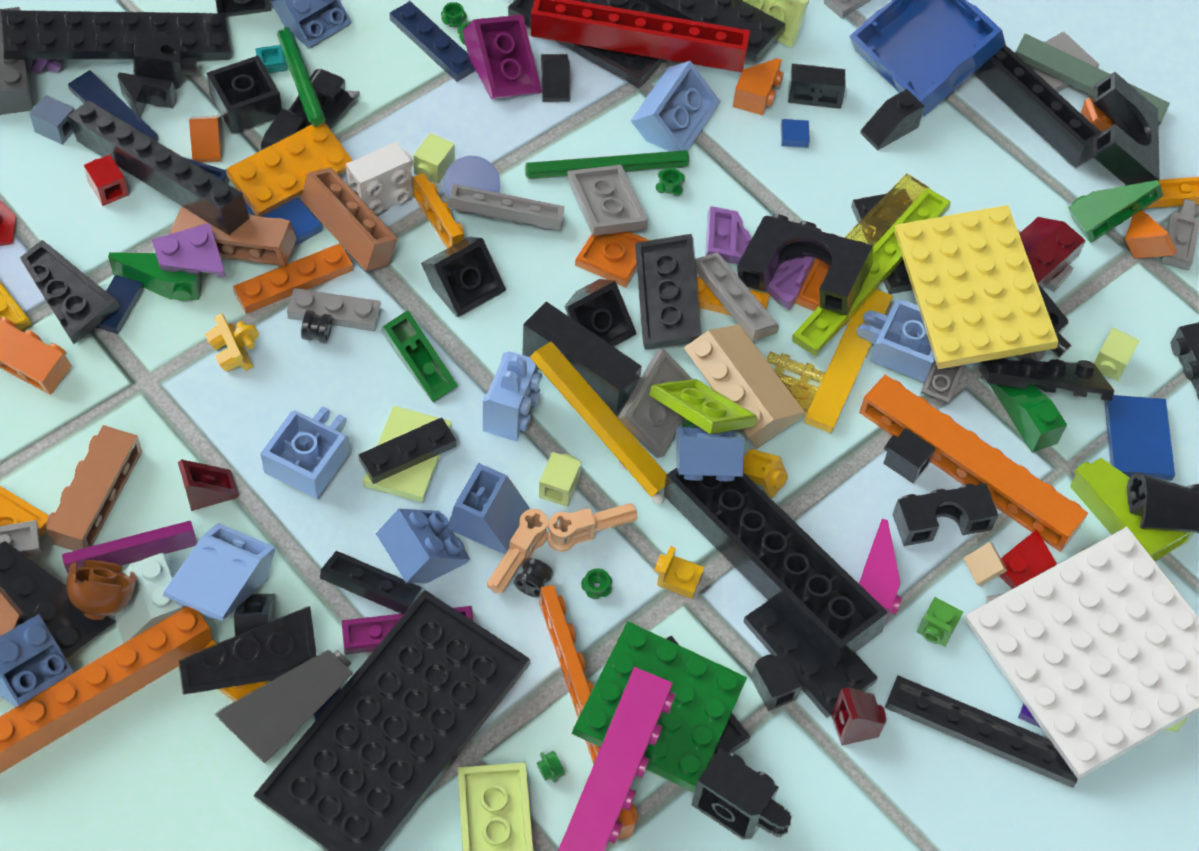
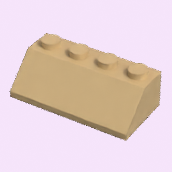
M739 324L708 330L684 347L712 389L757 416L755 427L742 429L756 449L806 415Z

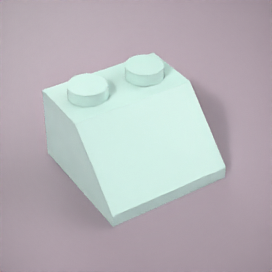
M163 553L130 564L122 572L129 576L131 570L137 577L135 590L129 604L123 611L113 615L123 643L184 608L174 600L163 596L164 590L172 580Z

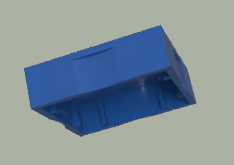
M892 0L889 4L877 10L849 36L855 51L899 93L908 89L925 106L922 114L924 117L1006 45L1002 29L977 6L969 3L967 0Z

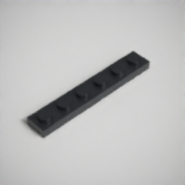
M897 675L884 708L1072 788L1076 785L1077 777L1050 739Z

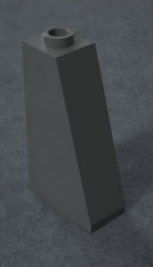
M325 650L219 709L214 715L263 763H266L353 674L348 669L351 662L338 650L334 653L330 650Z

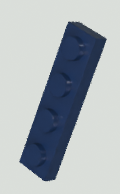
M411 1L389 13L390 21L456 82L476 71L468 53Z

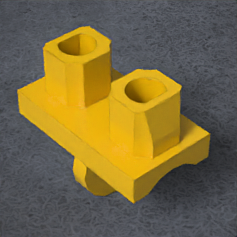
M222 313L214 317L217 326L205 335L215 350L224 345L228 347L216 355L220 367L226 372L238 366H241L245 371L254 367L244 346L249 350L255 347L254 341L259 336L256 326L245 325L243 321H240L236 324V329L233 324L227 323Z

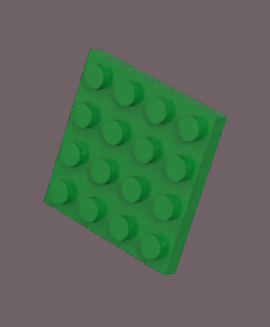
M627 621L571 734L601 748L634 667L673 683L670 692L676 694L669 713L661 712L657 724L663 726L656 745L648 744L644 754L645 757L649 758L646 770L695 793L697 781L712 758L747 677Z

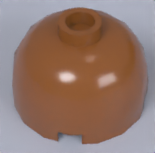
M84 560L83 567L76 568V562L72 563L69 567L66 590L71 603L78 610L84 612L87 618L102 620L105 616H112L125 609L133 596L137 577L131 570L129 576L122 573V566L115 563Z

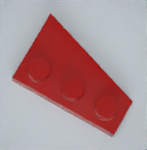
M1037 529L1001 558L1007 571L999 575V577L1009 587L1014 589L1058 565Z

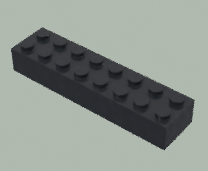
M677 468L666 474L664 497L835 668L882 633L888 612L744 472L743 477L735 476L734 481L716 480V476H703V480H686L684 475L678 474Z

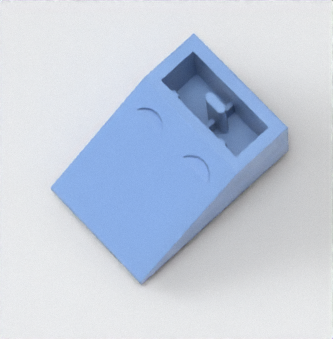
M218 523L201 537L164 590L163 596L174 600L179 605L188 606L200 611L209 618L223 621L268 580L275 546Z

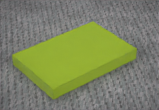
M698 379L651 386L649 396L709 434L750 428L756 425L757 416Z

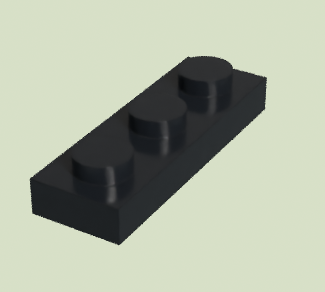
M441 417L358 454L359 461L372 484H375L456 447V439Z
M337 550L320 571V579L403 615L420 596L422 587L416 584L406 583L402 578Z

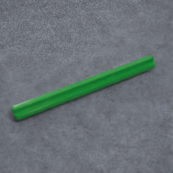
M284 27L283 30H278L277 37L308 121L311 122L313 127H318L319 124H324L325 116L294 34L288 27Z
M686 150L527 162L525 163L524 171L527 179L567 176L568 171L614 165H621L624 172L687 167L689 165V154Z

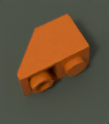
M776 58L743 69L735 88L732 107L763 116L767 105L772 107L777 92L774 88H779L784 76V72L780 71L782 60Z

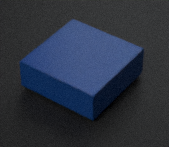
M782 119L780 125L781 146L808 148L810 141L809 120Z

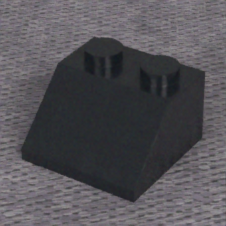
M467 237L421 262L432 289L456 317L506 291L483 238Z

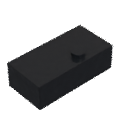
M546 301L523 324L522 355L530 357L536 350L552 341L618 417L641 378L642 366Z

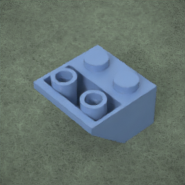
M274 0L271 2L284 27H288L294 36L307 48L351 23L340 0Z
M478 463L454 504L448 530L506 554L509 549V541L520 526L519 519L521 515L529 510L530 507L507 475Z
M398 509L376 533L406 583H429L466 564L470 560L464 550V544L455 536L453 531L448 530V520L440 511Z
M39 614L0 636V696L15 707L74 672Z

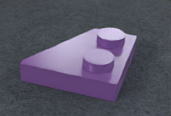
M710 206L707 213L705 256L718 252L726 262L738 264L752 238L743 227V220L738 211Z
M210 223L152 239L161 270L172 272L181 270L199 275V272L214 273L216 277H226Z
M796 257L784 262L777 269L766 292L786 309L790 310L814 265V258Z

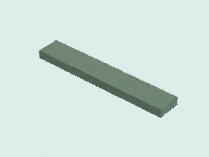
M1026 33L1015 51V54L1026 64L1092 96L1094 86L1110 75ZM1130 84L1158 108V122L1160 125L1170 103Z

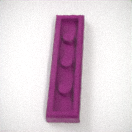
M189 520L64 553L62 559L68 574L69 567L75 562L76 568L83 567L84 560L106 561L123 566L160 553L164 555L194 547L197 544L192 522Z
M472 606L454 608L473 621ZM403 614L341 620L344 654L373 652Z

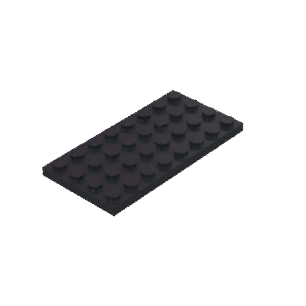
M424 590L254 793L255 800L325 851H384L530 665V658Z

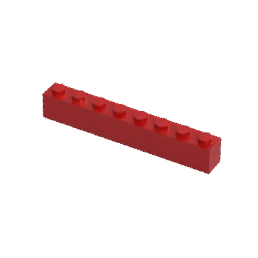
M575 0L534 1L531 12V37L683 63L691 61L694 65L741 73L744 68L750 30Z

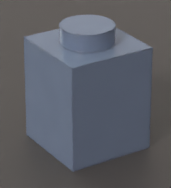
M48 95L38 104L34 105L29 113L34 131L63 145L74 133L67 117L75 111L74 107Z

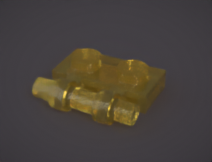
M770 351L766 361L776 366L775 373L807 414L818 390V387L810 385L809 382L813 380L821 383L825 372L815 369L813 364L806 363L804 365L794 361L787 354L781 353L779 355ZM785 370L800 375V379L785 375Z

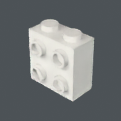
M396 141L346 163L348 186L375 215L380 214L383 210L396 204H402L413 197V175L411 173V167L414 165L410 153L407 150L403 151Z

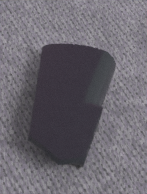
M316 69L311 74L310 79L325 116V123L331 129L360 96V91L345 90L344 78L323 69ZM299 95L289 110L283 108L263 136L261 150L312 125L308 121Z
M1139 472L1131 476L1127 484L1129 510L1131 514L1142 517L1141 529L1199 533V484L1184 486Z

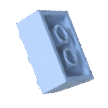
M687 61L666 69L631 119V122L647 142L667 151H688L721 101L693 63Z

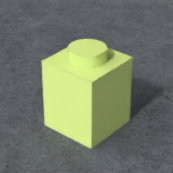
M429 133L413 155L414 174L424 173L428 180L439 184L449 166L455 161V143Z
M1112 328L1094 364L1104 376L1119 381L1140 340Z
M552 452L539 481L538 497L568 507L580 479L582 461L576 460L568 454Z

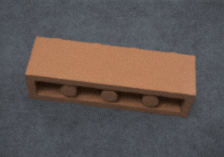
M332 168L309 172L300 200L365 271L389 265L398 238Z
M181 207L169 234L207 224L208 222L186 208ZM250 214V218L229 235L210 224L221 258L286 266L297 240L290 220L282 218H267Z
M102 425L98 435H94L91 438L86 457L77 464L74 479L70 486L64 488L56 512H52L47 519L46 530L53 545L72 551L93 546L142 453L138 435Z

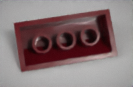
M1037 217L1019 233L1036 282L1042 288L1079 257L1086 241L1066 222Z

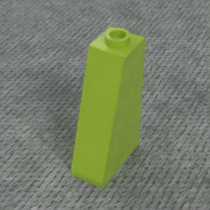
M1100 458L1091 464L1087 461L1075 470V477L1070 488L1108 532L1113 535L1128 527L1155 562L1187 543L1194 534V532L1141 529L1142 517L1131 514L1129 510L1127 484L1130 477L1104 459Z

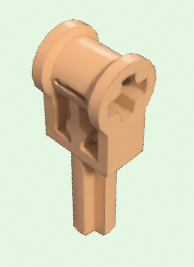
M629 503L593 514L590 508L573 513L557 512L550 517L548 522V544L555 551H567L574 544L594 539L595 532L636 521V508L633 504Z
M529 509L521 515L519 519L520 526L509 541V550L487 582V587L492 592L502 594L525 559L530 558L535 549L545 544L547 540L548 518L541 510Z

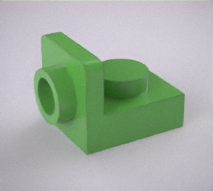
M934 597L919 625L917 633L923 635L931 643L941 644L946 647L964 611Z

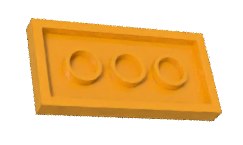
M324 122V124H319L318 127L310 125L226 168V175L236 189L242 192L244 200L253 213L261 217L301 196L309 172L332 168L340 175L346 172V163L353 160Z

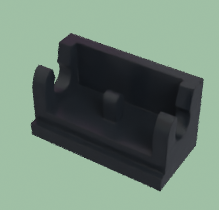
M792 63L788 87V103L841 109L846 87L845 69Z

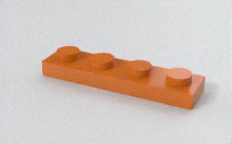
M339 243L286 264V266H281L233 286V291L244 312L248 314L290 297L294 288L307 290L353 271V264Z

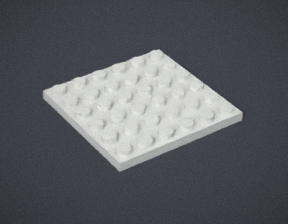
M1128 527L965 615V622L1077 779L1084 777L1199 711V617Z

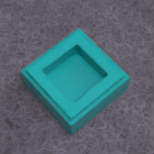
M281 45L255 48L256 56L259 55L268 73L287 71Z

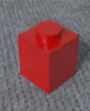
M110 154L83 165L88 184L102 206L129 196L125 177Z

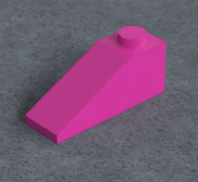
M882 518L859 584L888 612L885 624L890 613L897 614L902 597L897 595L900 578L888 520Z

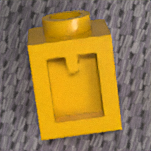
M751 448L744 456L743 472L755 484L762 485L765 493L770 498H774L788 479L781 457Z
M670 546L666 556L660 554L654 572L659 573L657 586L693 599L705 567L675 556L676 548Z

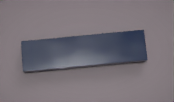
M91 70L68 83L69 90L83 104L91 101L155 141H159L158 134Z

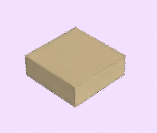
M991 542L963 557L976 584L979 586L1007 571L994 544Z

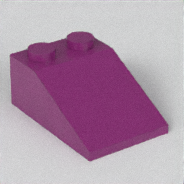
M523 14L473 19L462 31L468 56L491 99L540 94L542 92Z

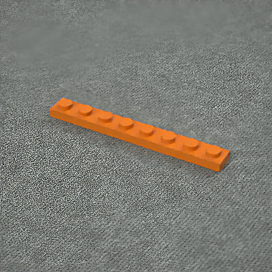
M554 585L541 587L539 605L578 718L594 686L591 681H586L583 672L586 671L583 654L576 652L574 646L576 635L573 625L571 623L567 624L564 614H566L564 599L562 595L557 596ZM585 741L594 765L600 747ZM633 802L629 811L621 810L617 822L623 824L618 840L632 836L635 823L638 822Z

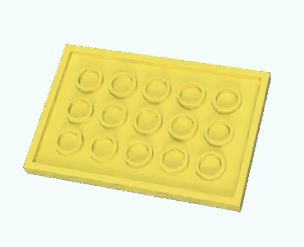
M1009 205L895 225V236L938 369L1057 348L1058 339Z

